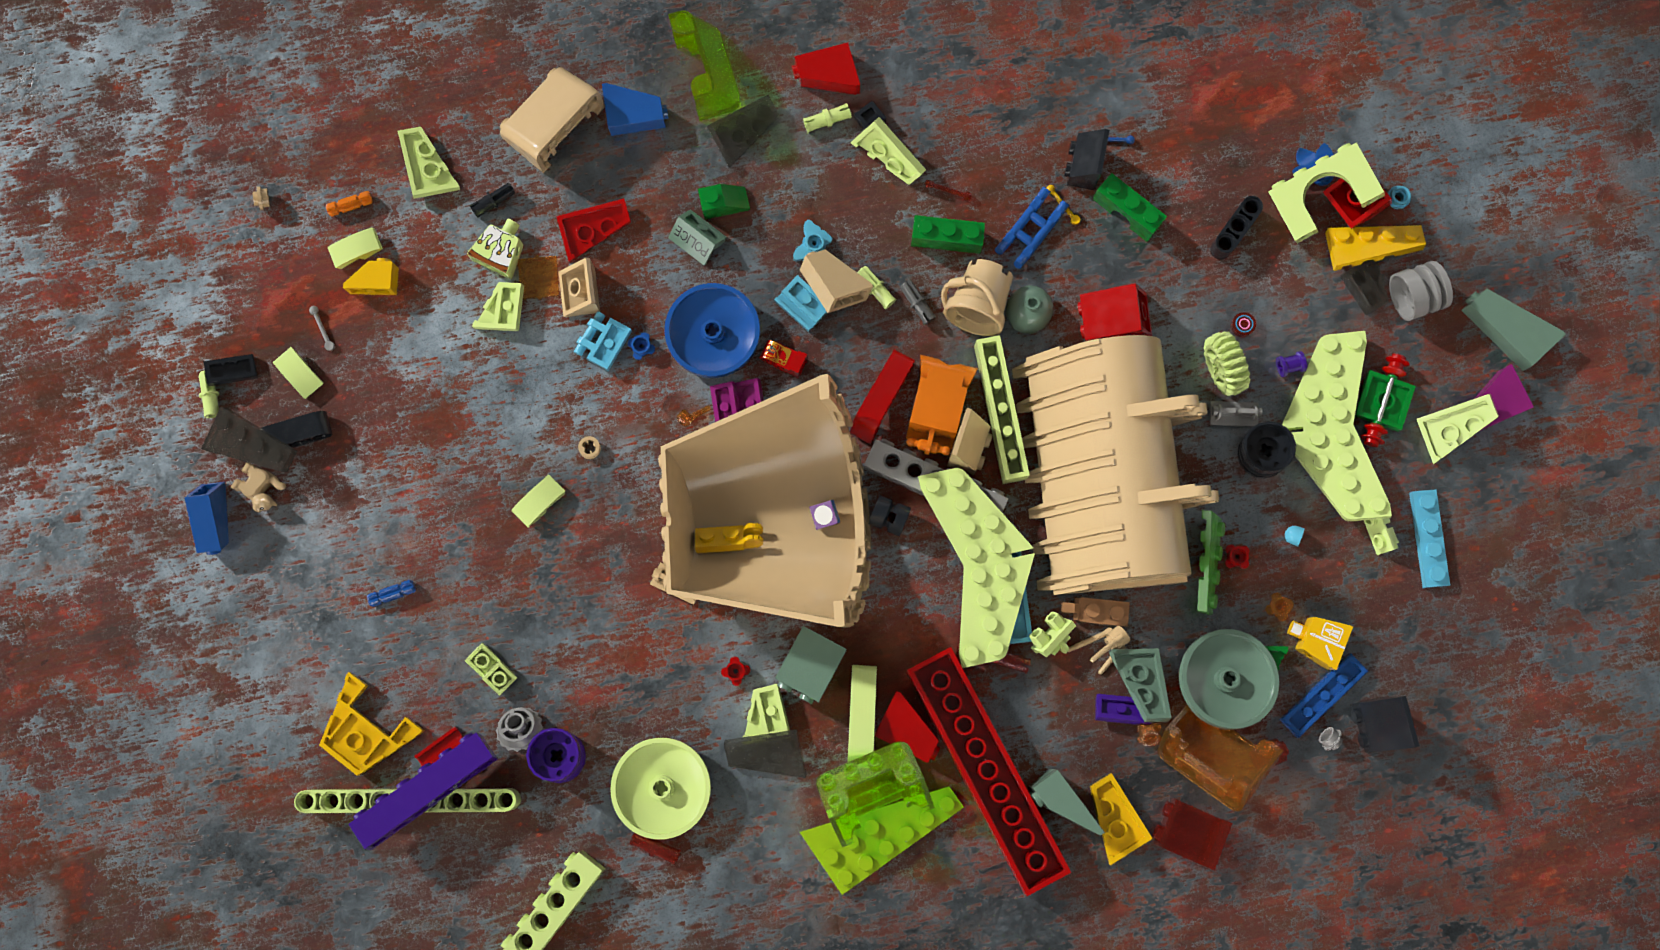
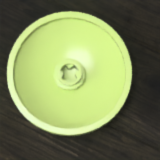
M671 738L648 739L630 748L617 763L611 780V799L620 820L636 834L651 839H669L691 829L705 813L711 795L710 774L701 756L689 745Z

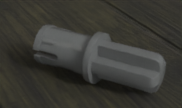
M912 280L905 281L900 286V289L910 302V308H914L923 324L927 325L931 322L930 320L936 318V315H934L925 300L927 298L925 296L922 297Z

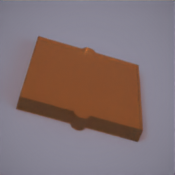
M536 255L535 258L518 259L519 283L524 285L523 300L536 298L542 300L547 297L560 296L557 256L539 257Z

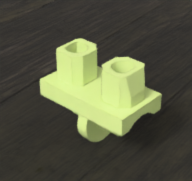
M1051 612L1045 618V622L1050 628L1046 632L1043 629L1037 628L1029 635L1034 644L1031 649L1045 657H1048L1050 654L1055 656L1059 650L1066 654L1070 650L1066 644L1071 638L1068 634L1076 627L1072 620L1063 618L1056 612Z

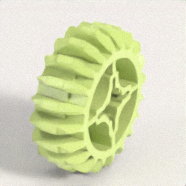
M1224 331L1212 334V336L1205 340L1203 349L1205 351L1206 364L1214 384L1217 385L1218 390L1224 395L1240 394L1249 388L1250 383L1249 365L1246 362L1243 349H1241L1236 338L1229 332Z

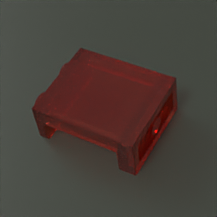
M1171 798L1170 802L1166 801L1162 809V815H1164L1161 825L1158 824L1153 832L1152 838L1155 839L1153 844L1215 870L1233 823L1215 817L1175 798Z

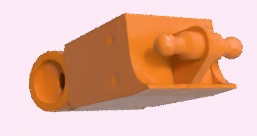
M920 354V382L906 435V444L909 447H917L918 450L924 451V454L927 455L929 453L950 454L958 431L966 393L978 368L962 364L948 365L940 359Z

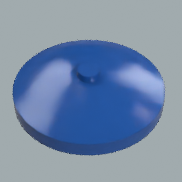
M719 283L701 284L685 291L672 304L665 321V339L671 355L685 370L701 377L719 378L737 372L753 357L760 340V322L753 304L739 290Z

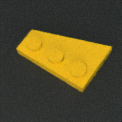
M1112 773L1090 786L1099 826L1105 832L1102 834L1109 865H1112L1153 839Z

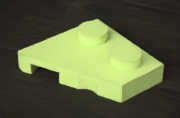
M498 282L493 290L492 297L483 306L485 310L478 321L475 320L472 327L481 330L519 331L524 285L522 283Z
M778 684L753 690L751 709L747 716V727L742 739L743 743L790 732Z

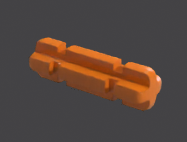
M365 191L360 193L359 196L355 194L340 199L337 203L335 201L328 203L326 210L329 216L333 217L339 215L340 212L345 213L360 208L361 205L372 204L373 199L370 192Z

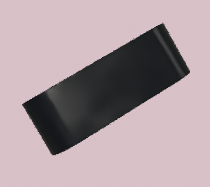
M1246 197L1211 244L1210 252L1214 258L1218 260L1226 259L1240 243L1263 210V203L1258 197ZM1245 206L1251 207L1254 213L1247 212ZM1232 224L1238 225L1241 228V232L1235 231ZM1219 242L1225 243L1228 250L1221 249Z
M327 411L312 412L259 429L265 454L282 452L323 440L333 435Z

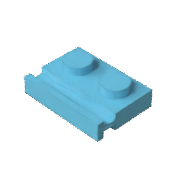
M798 275L774 299V302L807 332H810L827 314L812 288Z

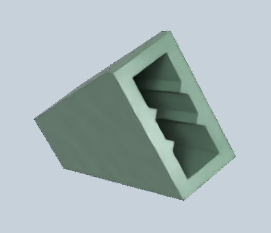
M1485 289L1481 293L1475 291L1465 300L1467 305L1461 310L1522 371L1532 367L1566 335L1561 329L1489 289Z

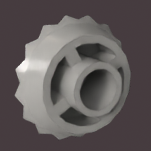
M520 707L511 709L498 722L496 729L497 740L508 751L515 750L518 752L521 749L527 750L532 738L543 728L541 725L542 719L538 716V712L532 711L531 708Z

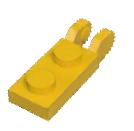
M748 523L745 526L695 528V550L697 553L739 551L760 547L763 545V537L759 535L763 533V527L758 523Z

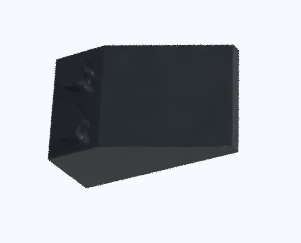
M1406 696L1378 697L1352 703L1351 716L1354 723L1358 725L1360 733L1358 734V742L1365 752L1420 747Z

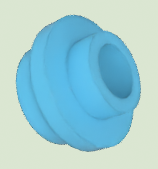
M1394 186L1388 191L1389 196L1392 198V204L1390 205L1392 208L1403 209L1411 201V193L1404 186ZM1395 195L1400 196L1401 201L1396 200Z

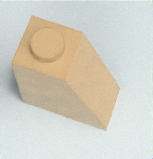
M827 250L808 253L804 257L800 268L802 275L827 313L866 301L873 288L871 282Z

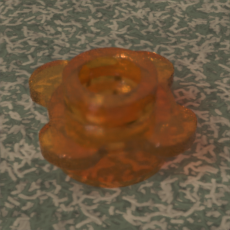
M1278 592L1271 595L1272 600L1265 607V611L1269 615L1273 614L1278 617L1279 621H1285L1288 619L1287 614L1294 607V602L1281 596Z
M1139 724L1137 726V731L1139 732L1137 741L1148 747L1157 745L1162 740L1160 735L1161 724Z

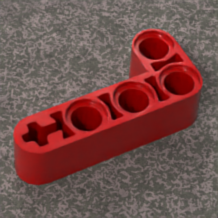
M895 349L893 350L853 420L850 434L869 444L872 443L882 420L915 363L914 359Z

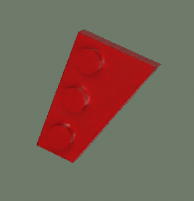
M624 198L556 216L569 263L631 223Z

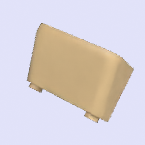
M562 67L553 68L548 73L547 79L510 118L503 120L500 125V135L503 140L544 173L551 166L548 162L550 153L553 156L557 153L555 148L584 117L589 119L591 117L590 112L593 111L598 115L605 108L601 94L591 85Z

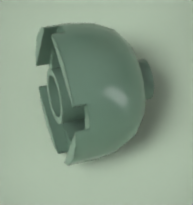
M1027 285L1017 289L1011 294L1006 304V316L1011 326L1015 330L1026 334L1037 333V331L1044 329L1053 316L1051 296L1038 286Z

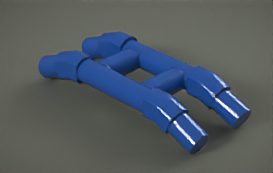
M1044 186L995 248V252L998 255H1002L1014 242L1015 238L1026 244L1027 247L1014 262V266L1018 269H1021L1031 258L1070 206L1062 200L1048 220L1036 213L1051 192ZM1029 220L1041 227L1034 238L1022 231Z

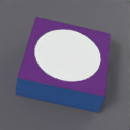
M834 499L809 507L816 530L841 523Z

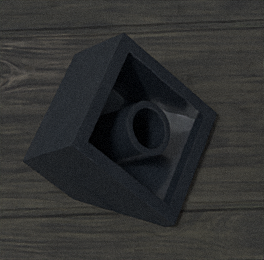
M1101 129L1078 133L1076 140L1071 141L1068 155H1072L1071 163L1067 162L1064 176L1068 177L1067 185L1089 190L1095 189L1102 174L1110 130Z

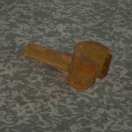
M707 405L691 414L684 409L677 415V420L682 426L687 427L695 418L711 411V409Z

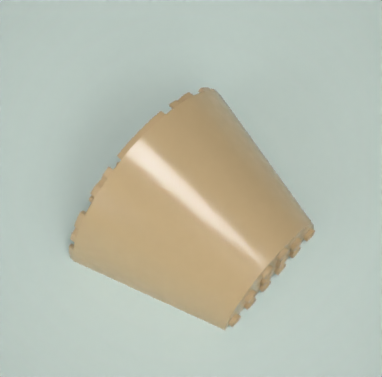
M828 374L820 375L661 446L658 462L662 469V478L660 479L659 486L663 493V503H661L660 510L662 516L666 517V526L662 527L661 534L665 542V551L662 558L666 566V576L663 583L667 594L836 627H851L854 625V622H858L859 616L863 613L866 604L865 600H861L862 591H867L870 581L871 561H866L867 551L871 550V527L868 524L870 520L867 488H862L863 481L861 476H864L865 473L861 462L859 444H857L855 437L851 438L848 427L853 426L849 410L845 406L842 394H836L838 386ZM834 499L841 523L816 530L809 507ZM748 523H758L763 527V533L759 535L763 537V545L760 547L739 551L697 553L695 550V528L745 526Z

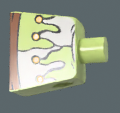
M511 219L506 220L502 229L489 225L470 248L467 255L472 261L506 278L512 279L523 249V243L515 236L520 225Z

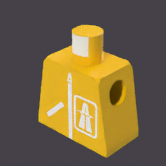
M1318 617L1307 618L1304 625L1293 620L1287 634L1299 639L1295 648L1296 651L1324 669L1332 671L1338 668L1353 626Z

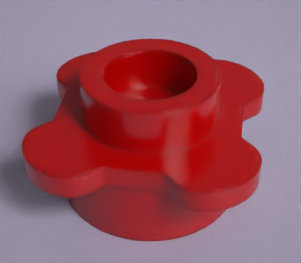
M1230 544L1226 546V567L1248 568L1249 548L1246 545L1235 547Z
M732 657L727 667L722 668L721 674L723 677H728L734 686H739L744 676L750 674V667L743 665L738 657ZM734 669H738L737 674L733 672Z

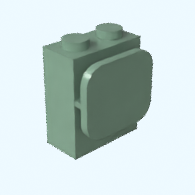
M803 626L775 677L779 681L777 686L788 692H791L792 689L801 693L799 698L810 704H813L814 700L819 702L847 649Z

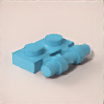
M597 311L594 318H590L587 323L588 328L584 335L578 338L576 342L578 345L574 353L582 357L586 349L590 350L591 352L587 359L609 371L632 330L612 318L609 319L606 325L602 324L605 315ZM596 331L601 332L596 343L591 342Z

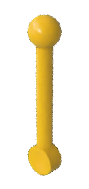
M1053 185L1047 186V189L1051 191L1050 194L1060 204L1062 199L1055 192V187ZM1067 208L1065 212L1071 218V224H1079L1080 217L1078 215H1074L1069 208Z

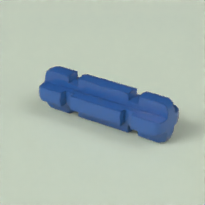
M412 580L401 582V585L395 584L381 589L379 593H370L367 595L368 603L370 606L375 607L381 605L382 602L386 603L403 597V594L409 595L416 591L415 584Z

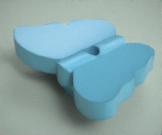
M811 220L805 221L803 244L798 246L793 254L795 262L804 261V257L810 252L825 250L826 246L832 241V237Z

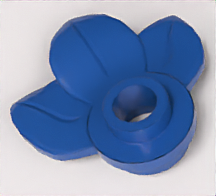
M1323 143L1316 153L1304 148H1298L1296 161L1299 166L1294 168L1292 173L1294 174L1302 168L1310 169L1316 165L1315 162L1326 155L1329 157L1333 156L1332 150L1326 143ZM1334 176L1320 178L1314 183L1319 186L1328 185Z

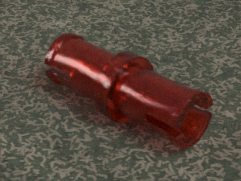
M635 832L632 836L633 840H630L629 843L631 846L633 845L648 852L649 856L653 858L657 856L673 865L677 863L678 855L681 854L680 849L663 843L662 839L646 838Z

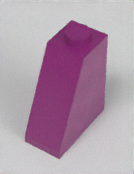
M1512 364L1497 371L1474 398L1491 394L1499 415L1497 419L1483 429L1534 407Z

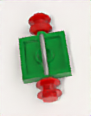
M1392 354V356L1385 358L1389 363L1388 366L1382 368L1386 375L1372 370L1366 373L1357 401L1355 417L1372 422L1364 425L1367 434L1360 436L1364 440V444L1370 447H1378L1385 444L1381 437L1382 435H1387L1388 431L1384 427L1397 432L1403 428L1416 387L1397 380V378L1407 375L1403 368L1410 365L1403 355Z

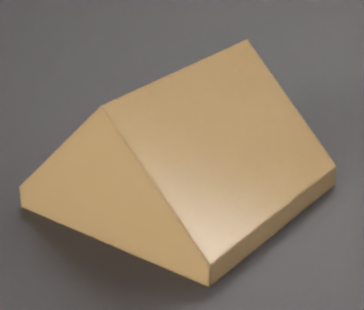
M584 258L558 272L564 317L600 312L596 272L590 258Z

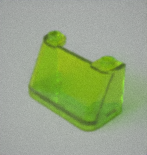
M683 10L668 14L677 49L685 47L689 50L691 56L700 53L706 73L696 76L691 82V90L699 121L737 110L741 103L740 94L719 29L688 11Z

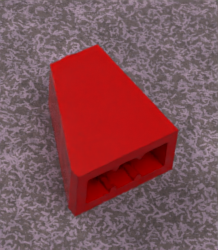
M848 42L794 56L795 65L791 66L794 79H799L801 87L853 95L860 94V82Z
M896 691L874 736L926 763L930 759L934 761L940 750V747L937 746L939 740L904 696Z

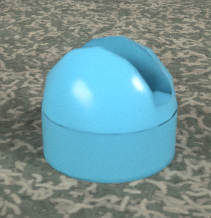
M1299 526L1287 528L1285 531L1286 541L1292 545L1299 546L1305 528Z

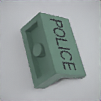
M690 209L677 218L668 238L701 264L706 265L713 251L721 246L727 237Z

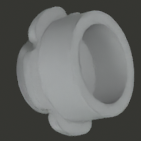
M1328 727L1321 733L1319 742L1327 751L1331 749L1336 750L1342 744V732L1335 730L1333 727Z

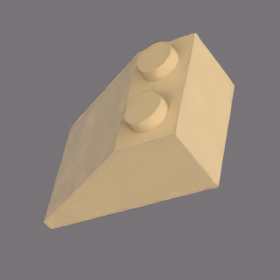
M967 408L947 467L960 468L966 473L974 475L977 469L981 470L985 460V457L981 456L983 448H989L993 434L989 433L991 426L972 409Z

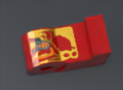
M772 340L767 341L759 357L764 362L797 378L800 377L808 360L806 353L797 352Z

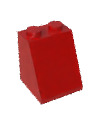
M1136 283L1080 294L1078 312L1083 318V325L1080 326V331L1085 341L1129 335L1152 336L1147 293Z

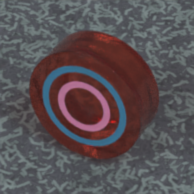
M1246 312L1237 314L1231 321V330L1238 337H1247L1256 328L1255 318Z

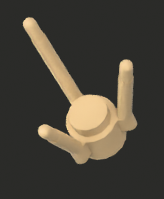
M1120 626L1114 629L1108 627L1103 632L1070 646L1068 652L1079 649L1106 636L1104 639L1106 646L1090 659L1091 662H1095L1110 649H1126L1125 645L1130 642V637ZM1111 656L1098 671L1100 675L1103 674L1104 671L1113 662Z

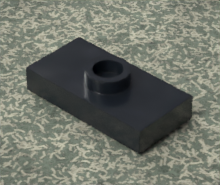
M253 354L203 361L208 386L258 379Z

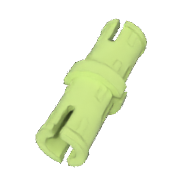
M846 103L827 110V108L823 109L822 113L803 118V122L809 133L825 126L828 128L832 127L833 123L851 118V112Z

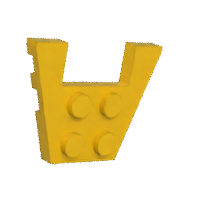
M348 672L344 679L343 689L339 692L336 700L337 704L333 715L329 718L319 746L355 775L360 776L421 735L425 730L409 717H405L390 736L353 707V704L368 685L352 672Z

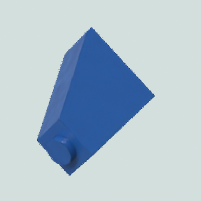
M608 83L602 84L607 124L611 136L666 128L665 119H669L667 105H662L660 97Z
M225 482L201 484L184 499L196 552H206L207 555H215L222 552L221 550L229 544Z

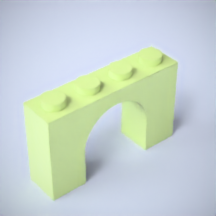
M1357 142L1353 145L1347 143L1337 150V154L1331 157L1326 155L1315 162V166L1308 170L1307 168L1298 170L1293 174L1294 178L1286 182L1281 180L1272 186V190L1268 191L1296 243L1318 233L1305 207L1307 190L1318 179L1335 176L1345 180L1351 186L1362 208L1385 196L1384 190Z

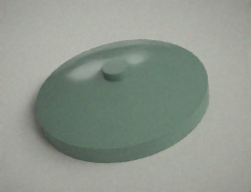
M1233 629L1212 631L1194 641L1182 658L1179 670V683L1182 695L1192 712L1207 724L1221 729H1241L1259 722L1273 708L1279 692L1278 669L1267 648L1253 636Z

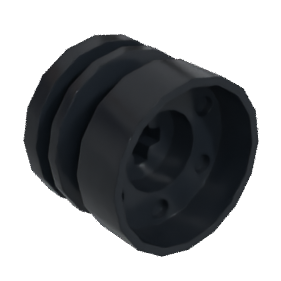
M1267 421L1259 423L1248 431L1238 446L1237 457L1239 464L1246 473L1253 477L1263 479L1274 477L1291 463L1296 452V442L1293 434L1287 427L1277 422ZM1261 450H1268L1269 454L1266 456L1265 454L1261 455L1259 452Z

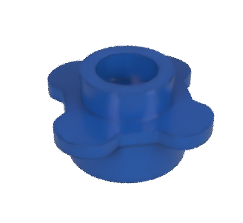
M641 333V335L628 340V346L632 348L634 352L633 357L637 360H641L646 354H653L655 352V346L650 343L648 333Z

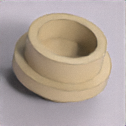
M261 186L257 187L256 192H253L254 206H259L260 210L270 207L267 188L261 189Z

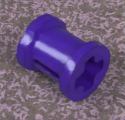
M1298 351L1292 356L1284 358L1278 356L1276 358V367L1279 375L1286 377L1292 372H1306L1307 361L1304 353Z

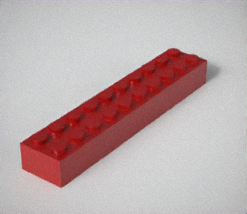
M949 647L906 670L1023 894L1029 896L1070 874L1071 871L952 648Z

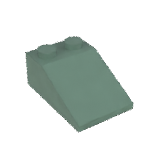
M1048 770L1028 786L1031 790L1029 794L1037 806H1043L1100 836L1105 833L1058 770Z

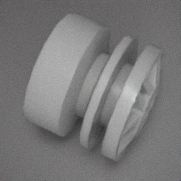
M1429 261L1423 265H1417L1414 269H1406L1390 277L1389 291L1395 309L1404 320L1412 321L1425 316L1428 312L1434 313L1439 309L1443 310L1451 306L1453 300L1451 282L1446 271L1437 261Z

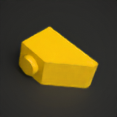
M377 258V261H368L343 283V288L349 294L397 295L399 268L387 258Z

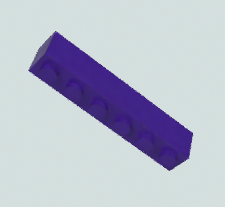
M477 732L465 735L459 741L461 744L454 749L448 748L439 754L438 757L440 759L436 762L423 765L418 769L417 772L419 774L415 777L404 779L396 785L397 789L394 792L383 794L375 800L376 804L368 810L365 808L353 816L355 820L348 825L363 848L373 850L498 760L483 736Z

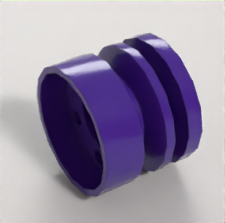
M549 728L542 730L532 738L528 745L526 758L529 768L537 777L550 782L564 783L573 780L580 774L585 766L586 752L581 740L572 733L563 729ZM556 752L562 753L561 757L563 760L561 762L556 760Z

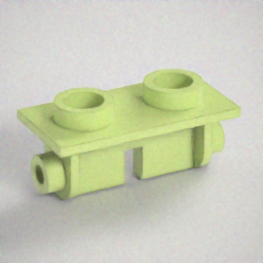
M1389 518L1364 520L1377 555L1399 548L1397 545L1399 540H1397L1393 527L1387 529L1386 524L1390 523Z

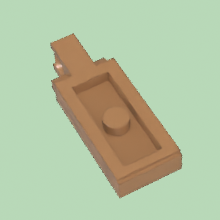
M1084 597L1074 598V603H1061L1060 613L1073 614V620L1081 623L1128 627L1130 602Z

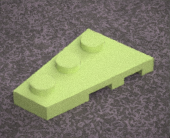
M880 117L850 142L855 147L860 145L867 150V155L873 160L877 157L884 162L887 170L908 185L926 171Z
M422 127L398 131L414 199L460 190V186L439 157Z
M1487 394L1418 418L1417 422L1432 462L1435 464L1497 419L1499 415L1491 394Z

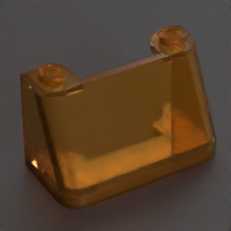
M1188 705L1165 728L1158 747V754L1164 762L1234 811H1241L1284 751L1272 741L1261 740L1257 745H1254L1234 730L1221 729L1209 725L1197 717Z

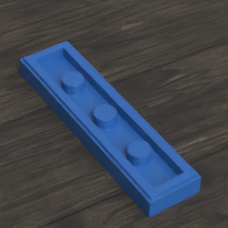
M1352 653L1347 654L1339 662L1337 670L1327 673L1279 720L1296 738H1299L1369 671Z

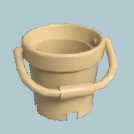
M977 259L976 265H973L972 261H970L964 276L950 279L942 289L941 300L946 319L961 330L975 335L995 336L1000 334L1005 323L1004 310L1013 280L1012 273L1009 271L1006 276L1002 272L1004 266L990 260ZM958 287L954 296L947 300L949 288Z

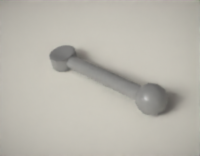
M311 306L309 312L314 315L326 342L324 347L328 351H333L335 344L329 340L318 315L319 309L316 306Z

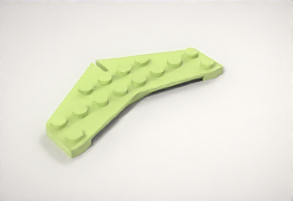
M1365 331L1329 334L1320 338L1282 423L1289 431L1302 429V432H1291L1296 442L1295 457L1339 515L1346 521L1385 519L1392 516L1388 498L1353 425L1367 344Z
M953 468L918 476L920 489L929 502L964 568L959 643L960 664L962 668L1000 660L1007 654L1035 555L1033 553L1012 558V553L1034 548L964 470Z

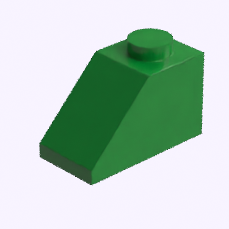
M717 184L698 189L705 220L750 210L746 188L743 186Z

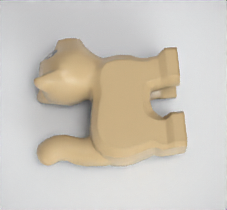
M247 462L242 472L247 473V476H249L248 480L245 482L244 480L236 479L231 488L242 492L245 497L250 499L253 504V510L258 513L269 510L272 506H277V503L264 492L271 484L278 490H284L286 484L280 482L269 471L259 469L256 465Z

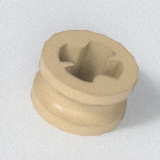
M591 436L581 439L578 445L579 452L586 459H594L601 450L598 440ZM589 442H593L596 450L593 453L590 451V454H587L583 446L586 443L589 445Z

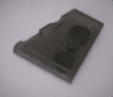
M1372 259L1365 261L1362 265H1358L1340 276L1365 315L1388 303L1387 291L1384 288L1385 278L1384 274L1380 273L1379 262L1382 260L1374 261Z

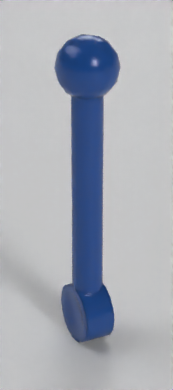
M1131 135L1127 138L1108 137V142H1126L1131 145L1135 142V138Z

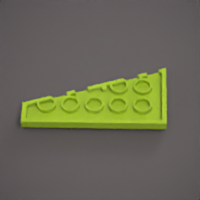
M948 786L800 831V834L843 895L964 807Z

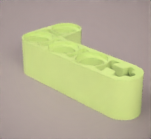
M852 665L847 766L872 767L877 666Z

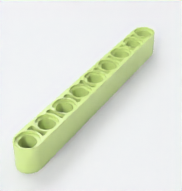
M457 788L439 801L435 807H431L425 812H506L514 810L519 806L521 796L513 788ZM396 789L304 790L296 795L294 805L302 813H358L365 808L368 810L376 804L375 800L382 794H391ZM457 793L463 798V803L460 807L453 803V797ZM481 793H484L488 798V803L485 807L480 806L478 803V796ZM505 793H509L513 798V802L509 807L505 806L502 801ZM333 794L338 798V805L336 807L330 804V798ZM358 794L363 798L361 807L355 804V797ZM308 795H311L314 801L310 808L305 802Z

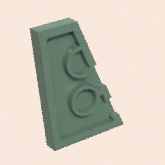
M1159 648L1112 649L1109 654L1144 722H1169L1172 717Z

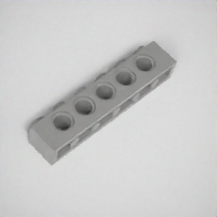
M886 439L881 441L875 440L864 464V470L922 496L924 494L920 489L918 477H911L908 474V469L916 466L920 469L921 475L944 471V469L938 467L939 464L927 458L923 461L917 458V454L911 450L903 449L901 451L894 448L895 444ZM891 456L896 457L899 460V465L889 467L886 464V459ZM971 478L996 507L1003 512L1009 499L1004 497L1005 493L995 488L988 490L982 487L983 483Z

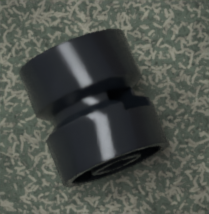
M880 495L868 524L879 529L886 527L887 532L900 537L911 507L901 503L894 505L893 500ZM890 512L897 514L894 522L887 520Z

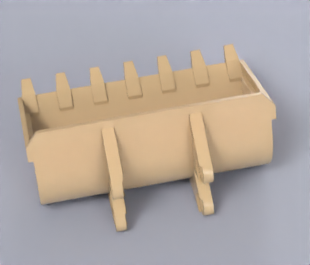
M1144 335L1109 337L1082 342L1064 349L1063 346H1058L1027 357L1025 363L1012 369L1014 379L1028 377L1030 397L1017 403L1016 407L1017 413L1032 412L1035 432L1023 437L1022 442L1024 448H1037L1039 468L1029 471L1030 476L1025 480V483H1041L1043 503L1028 509L1029 519L1045 518L1047 533L1046 540L1032 545L1034 548L1033 553L1049 554L1051 576L1037 580V589L1053 590L1054 595L1188 582L1187 576L1191 575V566L1183 510L1218 502L1219 494L1216 490L1211 491L1210 485L1195 486V484L1180 486L1172 427L1201 419L1203 415L1207 414L1206 403H1199L1198 395L1168 398L1161 340L1157 337Z

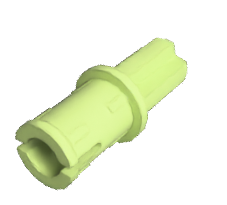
M864 266L857 272L871 282L873 288L870 295L873 294L883 305L884 309L889 308L896 301V298L883 285L884 281H880L867 266Z
M201 371L199 373L201 388L199 398H202L204 418H217L220 416L217 399L219 392L216 391L215 385L208 386L205 371Z

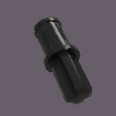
M507 183L491 194L486 192L487 195L469 206L476 217L479 218L495 207L499 208L497 204L514 195L515 190L510 183Z

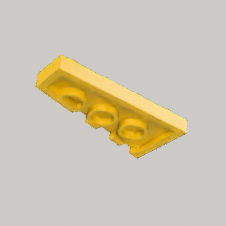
M1421 225L1355 227L1353 229L1350 227L1327 228L1325 233L1333 271L1341 270L1343 266L1352 265V267L1362 265L1364 261L1372 259L1374 261L1383 260L1385 256L1389 255L1396 257L1421 251L1426 246Z

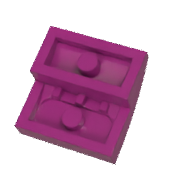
M759 378L736 383L731 381L710 386L715 422L764 401L761 380Z

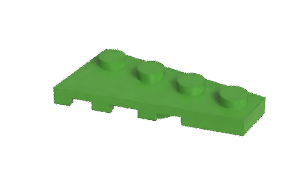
M1202 510V519H1206V529L1201 531V541H1203L1205 553H1202L1200 556L1199 566L1201 572H1204V577L1199 578L1197 611L1202 614L1213 615V609L1217 608L1218 603L1215 586L1220 582V571L1217 570L1218 561H1221L1223 555L1220 538L1225 534V523L1213 511Z

